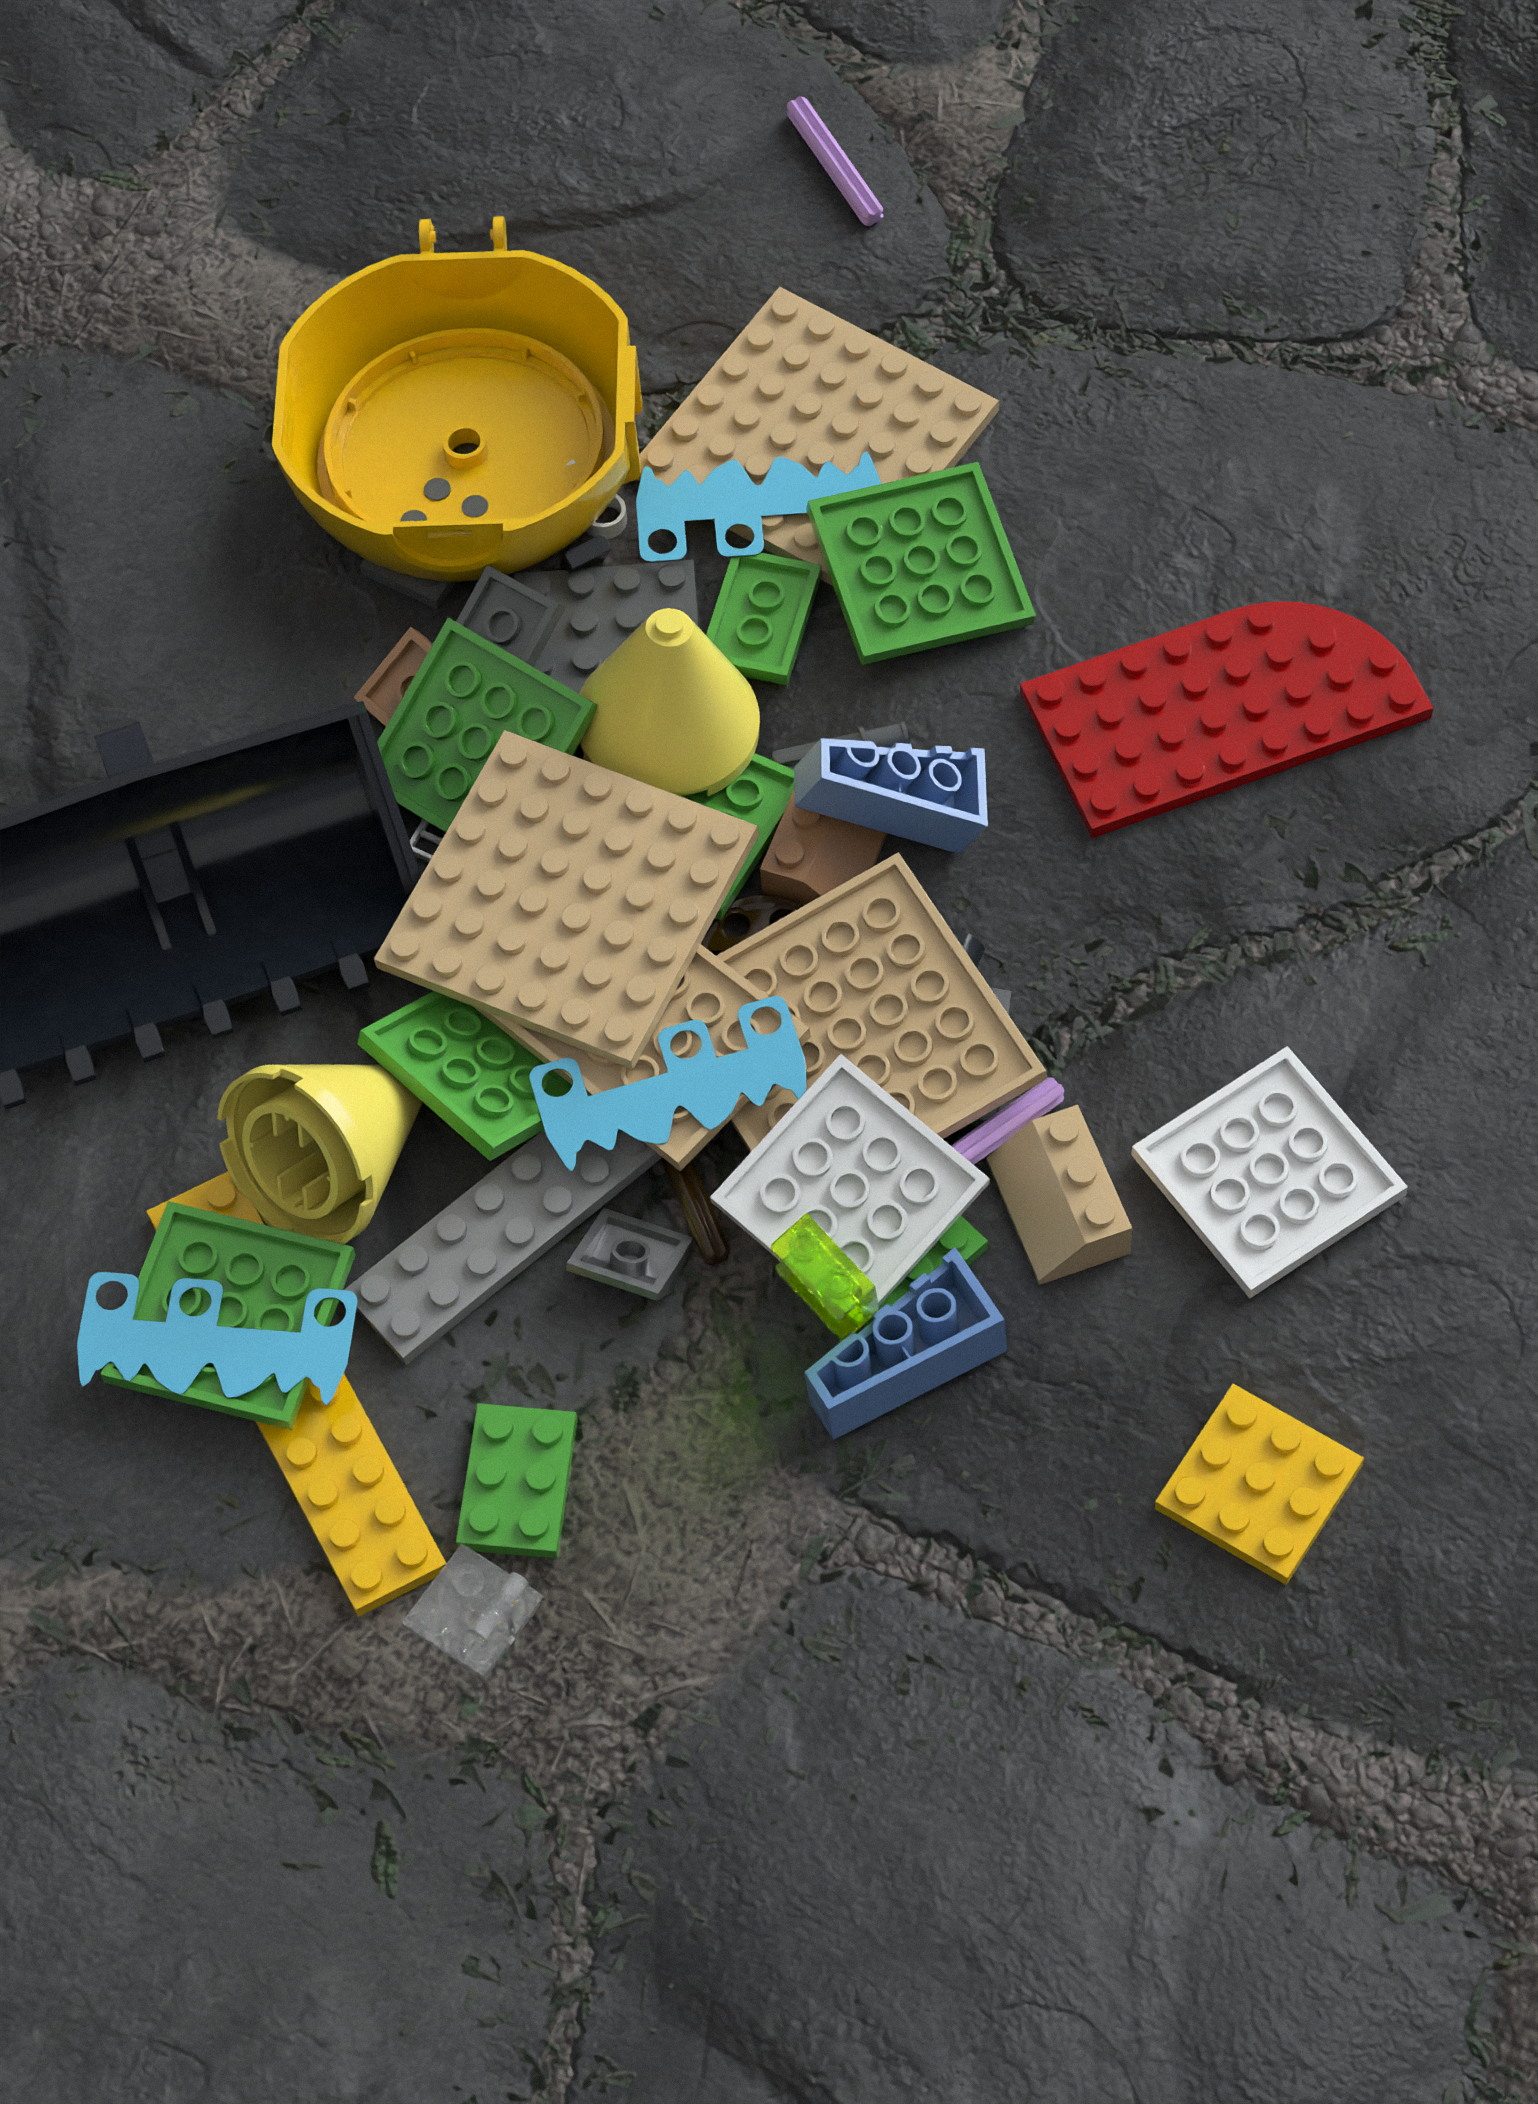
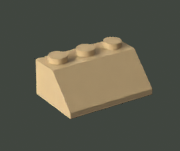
M1078 1105L1030 1121L986 1157L989 1170L1039 1285L1131 1253L1132 1226Z

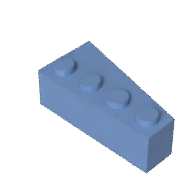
M821 738L794 767L795 807L958 854L988 826L985 749L970 748L967 752H952L951 746H934L931 750L912 749L911 744L895 743L891 748L876 747L872 741Z
M955 1247L942 1257L943 1263L928 1276L923 1273L909 1285L910 1291L892 1306L886 1304L873 1315V1321L858 1334L852 1332L804 1372L809 1402L833 1440L1007 1351L1005 1320Z

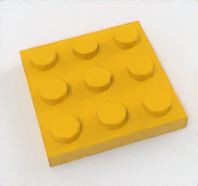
M1232 1384L1156 1499L1155 1510L1287 1585L1363 1466L1364 1457L1237 1385Z

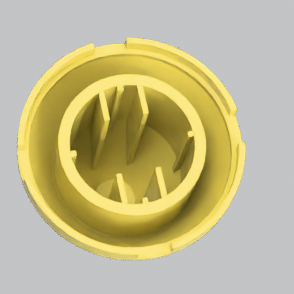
M667 608L654 612L592 672L579 693L597 704L593 720L579 743L583 751V760L680 797L706 790L707 796H710L724 789L743 773L757 747L760 714L756 696L750 684L689 616L677 609Z
M263 1065L250 1070L233 1081L223 1093L217 1119L222 1121L226 1118L228 1138L219 1143L225 1165L237 1189L249 1201L251 1199L260 1218L268 1226L345 1244L359 1235L370 1223L423 1102L382 1065Z

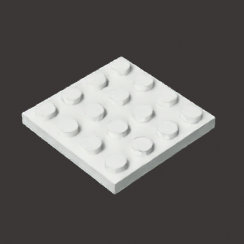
M1288 1046L1132 1146L1131 1155L1249 1298H1252L1405 1197L1408 1189L1403 1180Z
M840 1054L711 1195L710 1199L716 1207L856 1327L860 1328L988 1186L990 1178L846 1057Z

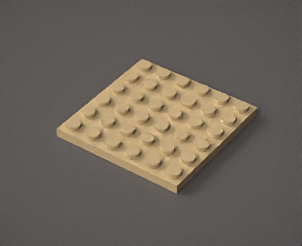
M779 287L639 454L641 475L645 465L652 469L656 479H660L669 486L683 471L688 470L697 483L702 484L713 469L735 459L741 464L752 482L759 486L765 480L776 457H784L803 465L812 475L818 477L826 461H830L843 473L849 474L854 467L859 466L861 455L867 451L883 484L955 467L998 413L999 400ZM807 513L761 516L765 550L776 556L821 564V580L833 586ZM737 524L728 529L751 542L754 540L752 529L746 525Z
M504 730L375 956L376 967L633 1070L759 836L758 826Z
M899 852L717 955L719 959L769 997L779 996L783 998L787 1003L789 1012L810 1028L811 1037L801 1047L805 1057L806 1091L834 1060L842 1054L932 1131L944 1139L1047 1079L1045 1068ZM778 1084L772 1085L763 1105L757 1106L749 1100L730 1120L750 1153L799 1100L791 1089H784Z

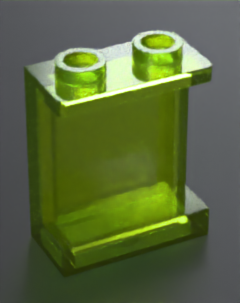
M807 1212L771 1244L772 1251L781 1260L775 1266L776 1271L840 1341H843L852 1332L855 1333L880 1310L875 1285Z

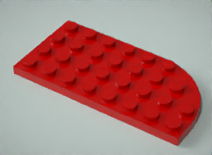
M1264 602L1236 608L1020 683V694L1091 838L1432 718L1433 706L1410 665L1397 648L1382 634L1353 616L1335 609L1303 602Z

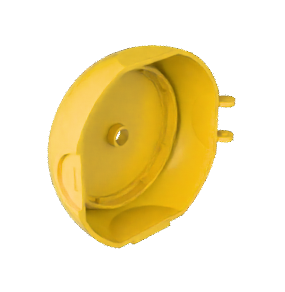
M504 216L493 217V229H490V240H493L494 251L434 253L433 242H436V231H433L434 226L431 219H420V254L393 256L345 278L311 304L284 337L279 348L272 436L273 451L288 484L307 512L334 539L364 559L400 574L437 581L463 582L479 580L487 565L505 575L538 564L571 544L594 524L611 503L622 484L639 479L641 463L635 415L642 412V394L636 346H630L628 318L610 295L595 282L577 270L546 256L525 250L507 251ZM464 443H473L479 446L475 451L468 454H457L452 451L455 447ZM572 459L576 462V463H573V464H570V465L565 466V465H566L568 462H570ZM442 478L449 482L451 492L447 498L433 501L425 496V484L431 479ZM480 495L488 501V510L482 516L469 517L462 511L463 501L469 496ZM410 510H419L427 517V521H400L404 513Z

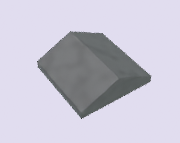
M603 1208L568 1260L566 1271L658 1301L673 1291L692 1248L694 1238Z

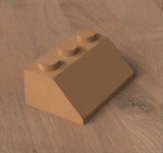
M793 791L760 867L762 895L788 898L805 906L872 868L877 861L888 833L795 807V792Z

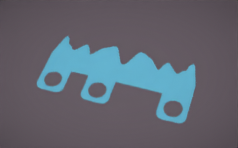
M867 451L861 455L859 466L854 467L849 474L843 473L830 461H826L818 477L812 475L803 465L784 457H776L765 480L759 486L752 482L741 464L735 459L713 469L702 484H698L693 475L688 470H685L668 486L660 479H656L652 469L645 465L636 498L640 555L644 560L650 562L679 560L683 558L687 552L684 521L715 519L717 550L721 555L727 557L756 555L764 548L761 516L807 513L806 508L809 500L882 483ZM743 524L752 529L754 540L751 545L743 549H736L728 545L725 540V533L733 525ZM659 529L673 532L677 538L676 547L671 552L665 554L652 551L648 545V538L651 533Z
M772 996L743 1005L738 1011V1019L748 1049L718 1058L716 1057L707 1026L704 1022L691 1020L667 1027L659 1033L658 1042L668 1073L594 1095H587L579 1065L572 1058L559 1059L533 1068L529 1078L547 1138L565 1166L570 1171L576 1166V1152L581 1150L586 1140H590L608 1151L613 1150L617 1132L620 1129L639 1141L654 1144L667 1143L674 1112L678 1106L687 1109L704 1127L712 1130L732 1113L741 1093H744L757 1106H761L772 1085L778 1084L784 1089H791L797 1099H800L806 1092L805 1057L786 1001L779 996ZM762 1007H771L777 1010L781 1016L779 1029L769 1035L756 1033L750 1025L752 1014ZM681 1031H692L701 1039L702 1046L700 1051L691 1058H679L671 1051V1040ZM553 1069L566 1070L573 1078L571 1090L560 1097L550 1096L542 1088L543 1077Z
M98 1272L89 1280L77 1340L79 1376L82 1387L90 1382L96 1370H100L109 1362H113L124 1379L128 1381L138 1373L145 1363L159 1383L172 1392L182 1394L188 1389L201 1369L207 1363H212L216 1368L223 1392L227 1398L238 1397L256 1389L271 1374L275 1373L282 1393H287L305 1377L310 1378L316 1387H320L321 1400L327 1406L332 1400L346 1369L357 1308V1297L351 1291L321 1288L312 1290L306 1298L300 1333L217 1326L223 1288L219 1282L214 1280L183 1278L176 1281L171 1291L166 1322L133 1320L139 1290V1280L136 1276L123 1273ZM109 1281L122 1283L128 1291L126 1302L114 1310L103 1309L96 1301L97 1290L101 1285ZM194 1287L205 1289L211 1296L209 1309L199 1316L186 1315L182 1312L179 1305L182 1294ZM325 1298H337L346 1307L344 1319L335 1326H323L314 1317L316 1305Z

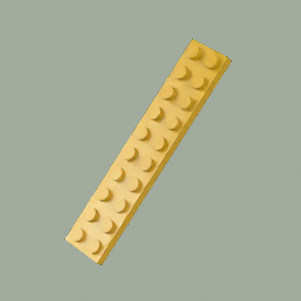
M229 1171L168 1200L264 1225L251 1199L249 1201L241 1195ZM168 1201L147 1210L148 1217L155 1231H157ZM344 1373L332 1400L327 1406L321 1400L320 1387H316L310 1379L292 1430L255 1421L357 1617L449 1571L447 1563Z

